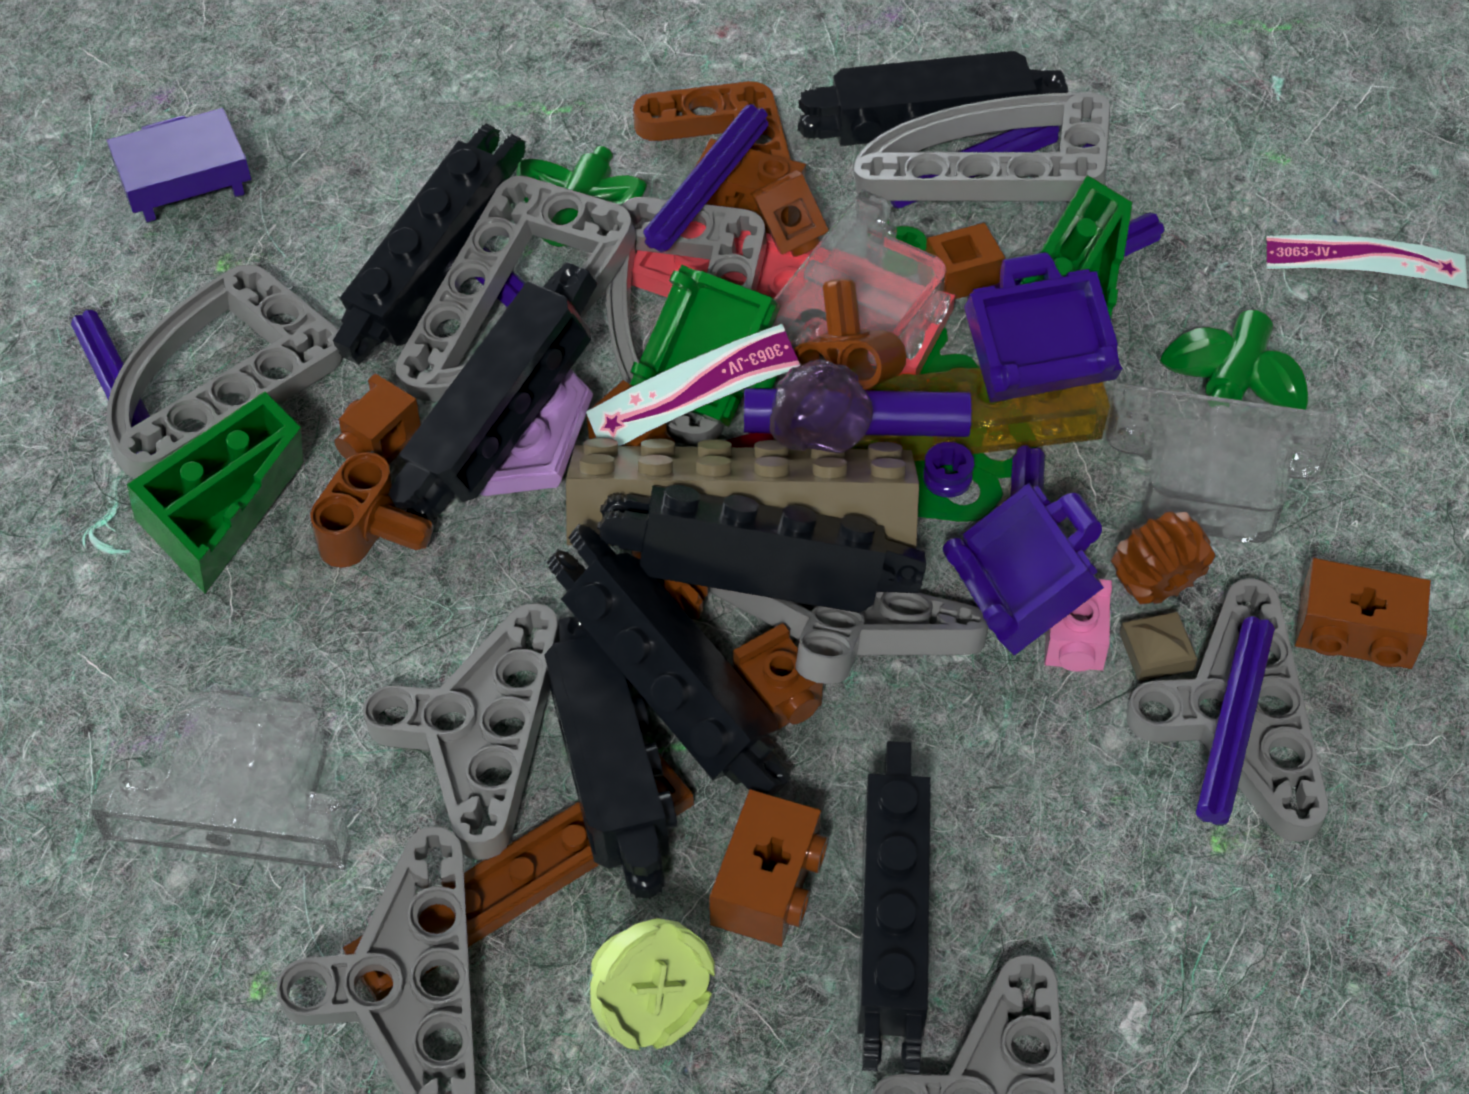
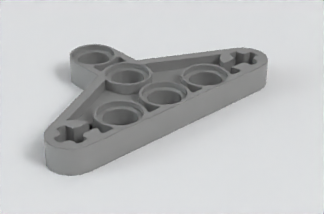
M1242 579L1231 585L1226 595L1196 679L1160 680L1141 684L1134 690L1127 710V723L1138 737L1146 741L1201 740L1211 752L1218 719L1206 716L1200 710L1198 703L1209 698L1223 702L1240 629L1242 628L1243 620L1251 616L1249 607L1241 604L1242 602H1250L1254 610L1260 611L1258 618L1271 621L1275 628L1270 650L1275 654L1277 662L1274 665L1266 666L1259 698L1264 696L1278 697L1287 704L1289 713L1283 716H1271L1265 713L1257 703L1238 788L1280 837L1289 841L1303 842L1312 839L1318 834L1328 813L1327 794L1279 597L1268 583L1259 579ZM1144 702H1159L1170 710L1172 717L1162 722L1151 721L1141 713L1139 706ZM1279 746L1288 747L1299 755L1301 765L1295 768L1281 767L1271 759L1269 751ZM1298 786L1295 794L1300 811L1308 812L1306 819L1298 818L1295 810L1287 809L1292 796V787Z
M709 587L711 592L719 598L774 627L784 623L790 631L789 635L799 640L795 669L801 676L816 683L832 684L844 681L848 677L857 655L976 654L984 648L988 632V626L979 608L921 593L877 592L874 605L860 613Z
M525 604L516 608L439 689L385 686L370 694L363 704L365 723L371 738L375 742L388 747L430 751L453 833L460 840L462 853L472 859L484 860L495 857L507 848L511 840L551 684L544 654L554 643L560 642L558 618L551 608L543 604ZM533 628H541L534 635L532 642L534 651L527 650L525 636L530 635ZM527 670L537 675L535 681L525 687L515 688L505 683L507 678L517 671ZM391 707H400L408 711L403 720L393 725H384L376 721L381 712ZM457 712L466 717L463 724L453 730L444 731L434 726L436 720L446 713ZM505 718H517L525 723L518 733L511 736L497 735L492 731L495 724ZM492 767H504L512 772L509 779L498 786H487L479 782L481 774ZM481 805L489 807L488 813L492 826H485L480 835L472 834L471 830L478 829L481 825L484 814Z
M431 826L423 828L411 836L354 954L296 960L284 968L278 977L276 987L282 1011L288 1019L297 1024L321 1025L358 1021L399 1094H439L438 1078L445 1079L451 1077L452 1094H476L463 853L460 840L453 832L444 827ZM440 847L442 857H447L442 859L440 864L442 887H429L428 865L422 859L427 858L428 848ZM415 885L423 889L416 895ZM435 904L451 908L456 916L452 927L440 934L428 933L418 923L422 911ZM439 965L450 967L459 977L455 990L442 997L426 993L421 986L422 977L426 971ZM382 971L393 980L392 990L383 1000L367 1002L356 994V983L367 972ZM314 976L323 980L327 986L326 995L322 1001L308 1008L293 1004L289 999L290 989L293 984L302 977ZM442 1028L451 1029L462 1039V1048L459 1053L446 1061H437L429 1057L424 1051V1043L427 1037L435 1030ZM424 1072L435 1077V1079L424 1085ZM462 1072L466 1073L464 1079L452 1077Z
M1030 955L1016 956L1006 962L949 1075H891L879 1081L872 1094H1065L1058 983L1053 969L1047 962ZM1019 978L1030 979L1032 988L1036 989L1032 1005V1015L1021 1016L1023 997L1021 989L1016 988ZM1008 1016L1014 1019L1010 1023H1008ZM1020 1036H1035L1047 1047L1048 1056L1040 1063H1024L1015 1056L1011 1044Z

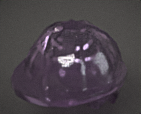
M825 360L810 361L791 368L784 379L778 382L772 403L770 432L780 444L790 449L803 451L815 449L832 453H843L857 444L867 432L873 417L872 401L858 382V375L846 365H836Z

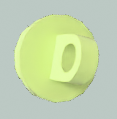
M660 918L634 924L626 931L613 935L601 945L591 962V972L593 974L590 983L591 1010L600 1028L628 1049L640 1050L638 1047L651 1045L655 1049L672 1045L692 1030L706 1011L712 994L707 988L710 982L709 974L715 977L714 960L706 942L681 923Z

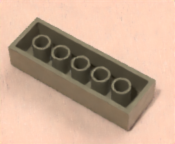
M593 438L586 440L584 445H575L566 476L567 545H572L568 537L579 523L587 527L590 526L591 529L600 535V530L597 529L598 522L602 520L600 507L604 504L608 495L613 496L614 493L616 495L622 493L623 496L630 494L650 498L652 486L667 488L671 485H683L693 488L703 495L721 498L740 495L751 498L761 505L778 508L790 505L803 506L811 509L818 515L841 519L850 515L864 517L875 525L884 526L886 540L914 549L917 548L919 481L912 450H902V446L897 443L876 442L869 444L868 449H845V445L842 443L821 441L813 443L811 449L789 448V445L785 442L766 440L755 443L754 448H734L730 442L724 440H704L698 443V447H675V443L667 439L645 440L641 442V446H618V442L614 439Z

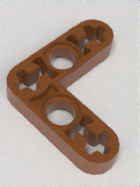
M746 81L654 92L639 97L633 105L634 130L637 135L649 141H663L721 134L746 105L754 104L758 109L763 108L767 112L766 120L768 127L761 135H767L772 140L764 144L754 143L750 149L790 159L774 95L771 89L763 83ZM698 107H710L715 110L710 115H696L691 111ZM677 112H682V116H677Z

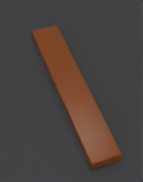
M659 754L663 778L655 780L658 793L670 791L677 816L694 805L693 794ZM579 802L509 844L499 855L485 859L464 872L468 947L599 865L593 860ZM435 904L422 911L418 923L428 933L440 934L452 927L456 916L451 908ZM362 936L343 947L345 955L355 953ZM438 966L432 967L431 969L426 971L425 974L429 973ZM382 971L367 972L360 977L376 1002L383 1000L392 990L393 980Z

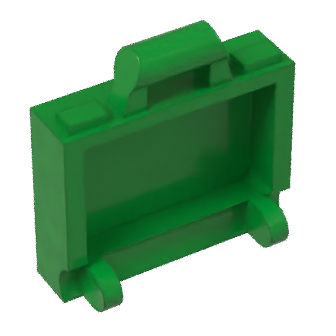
M681 264L679 271L674 270L669 281L673 285L639 363L634 362L630 373L633 374L630 385L633 387L688 360L736 340L772 328L781 306L772 297ZM777 376L746 388L772 389ZM744 389L701 406L691 412L729 427L743 396Z

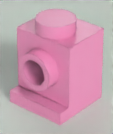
M1099 579L1104 587L1102 590L1046 631L1044 665L1063 667L1075 672L1086 670L1103 671L1110 644V595L1112 580Z

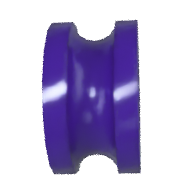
M942 442L931 447L925 456V468L923 470V482L927 489L935 495L950 498L965 493L973 479L974 457L965 446L955 442ZM951 465L953 472L957 471V473L945 474V469L940 468V466Z

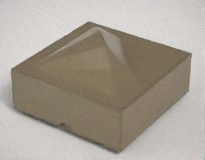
M1178 612L1122 623L1120 637L1138 681L1164 677V675L1168 674L1174 675L1195 669L1197 657Z

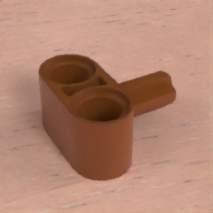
M838 278L824 282L823 294L828 333L801 343L793 349L801 365L800 368L790 371V375L795 383L803 389L866 390L899 375L906 365L907 353L905 346L900 338L892 332L860 329L855 282L848 278ZM868 351L875 357L876 369L869 363ZM820 353L826 359L827 370L822 366L820 362Z
M365 452L349 457L340 466L313 505L310 517L318 552L322 560L330 566L344 568L359 563L379 537L415 551L425 549L430 542L433 532V524L430 520L396 508L393 500L388 496L390 493L389 489L392 487L390 468L385 458L378 454Z

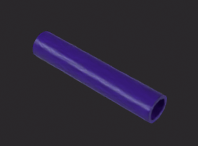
M744 389V433L969 437L970 392Z

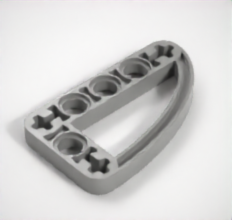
M1090 92L1026 95L970 103L912 119L876 137L859 153L854 163L856 192L860 197L875 201H1071L1087 175L1103 185L1106 184L1110 133L1109 100L1103 95ZM1083 118H1091V122H1082ZM1062 125L1060 152H917L943 142L983 133ZM1086 143L1095 145L1092 147L1085 148L1075 147L1077 145H1083ZM922 175H938L933 178H917ZM973 175H989L985 178H968ZM1024 175H1039V176H1040V177L1031 178V179L1020 178L1021 176H1024Z
M515 176L503 181L491 197L398 357L396 374L408 394L426 401L440 400L444 392L466 365L458 366L532 235L592 253L582 268L591 273L598 285L580 315L583 317L610 284L634 246L637 237L636 230L627 209L610 201L526 176ZM525 197L529 199L527 203L522 202ZM513 202H514V203H518V204L515 206L514 210L512 209V206H511V204H512ZM573 208L578 211L576 218L568 224L557 225L552 222L553 216L562 209ZM615 224L619 225V231L612 230ZM600 229L609 232L606 236H603ZM503 235L509 238L508 244L500 251L492 253L483 250L485 243L494 236ZM472 277H482L485 279L484 286L478 292L469 295L459 292L460 286L465 280ZM457 319L461 322L456 333L449 337H437L434 334L437 326L445 320ZM427 347H430V348L432 349L431 354H430L429 350L427 349ZM430 364L432 368L430 373L421 372L417 376V378H415L413 373L416 370L424 371Z
M634 197L621 205L630 213L634 225L639 224L641 218H649V222H644L641 229H635L637 237L634 246L606 288L607 319L611 343L621 378L629 384L633 378V374L630 373L634 362L639 363L633 344L630 316L631 280L635 251L660 253L655 248L650 249L645 244L646 237L643 232L668 199ZM705 204L692 220L706 226L704 233L692 239L679 236L671 248L663 253L710 259L707 270L708 274L720 278L728 272L742 273L747 278L742 286L756 291L767 247L765 224L762 218L757 213L747 209ZM615 224L613 230L619 231V225ZM747 230L750 231L751 235H747L744 239L742 256L736 254L734 238L739 237L741 231ZM688 412L667 422L666 430L667 434L673 437L675 441L690 446H698V443L704 440H717L724 429V425L706 418L701 420L699 426H691L690 419H694L697 414Z
M240 265L223 273L190 295L158 322L136 346L122 366L111 389L107 405L109 442L116 462L127 475L135 479L262 392L266 391L278 405L331 373L340 365L342 356L333 343V339L339 330L274 276L259 266ZM227 310L234 313L270 343L267 347L131 428L133 415L139 399L158 370L185 342ZM283 313L290 314L296 318L294 322L283 325L269 320L272 316ZM272 367H281L290 371L291 374L282 379H271L264 376L263 372ZM229 393H241L249 398L240 405H228L220 400ZM186 419H197L206 424L201 430L196 432H185L176 427V425Z

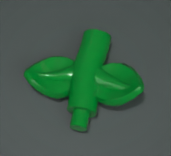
M597 146L593 153L583 154L573 172L555 163L539 159H522L516 169L517 176L530 177L619 205L634 197H642L647 186L644 180L634 176L620 175L610 177L611 168L609 163L613 158V154L604 146ZM525 197L524 201L527 203L529 199ZM573 208L562 209L553 216L552 222L557 225L568 224L576 218L578 211ZM542 238L550 245L556 247L565 246L564 244Z
M1246 310L1240 313L1231 336L1224 330L1210 327L1195 328L1186 332L1167 347L1160 359V364L1178 374L1210 378L1206 384V393L1209 397L1207 407L1215 414H1225L1229 407L1239 404L1249 387L1256 396L1279 409L1294 413H1304L1307 408L1308 388L1304 373L1291 356L1280 351L1267 350L1273 331V323L1261 311Z

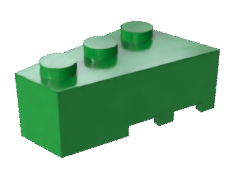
M1087 175L1039 253L1046 252L1051 256L1062 277H1066L1068 272L1089 269L1090 272L1097 271L1111 319L1113 308L1117 303L1119 291L1116 289L1120 264L1124 260L1133 202ZM1044 275L1023 278L1019 285L1044 281L1045 278Z
M264 391L127 484L134 519L204 594H206L304 463L301 427Z

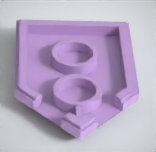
M571 369L491 477L480 495L490 496L556 488L559 486L593 396L591 390Z

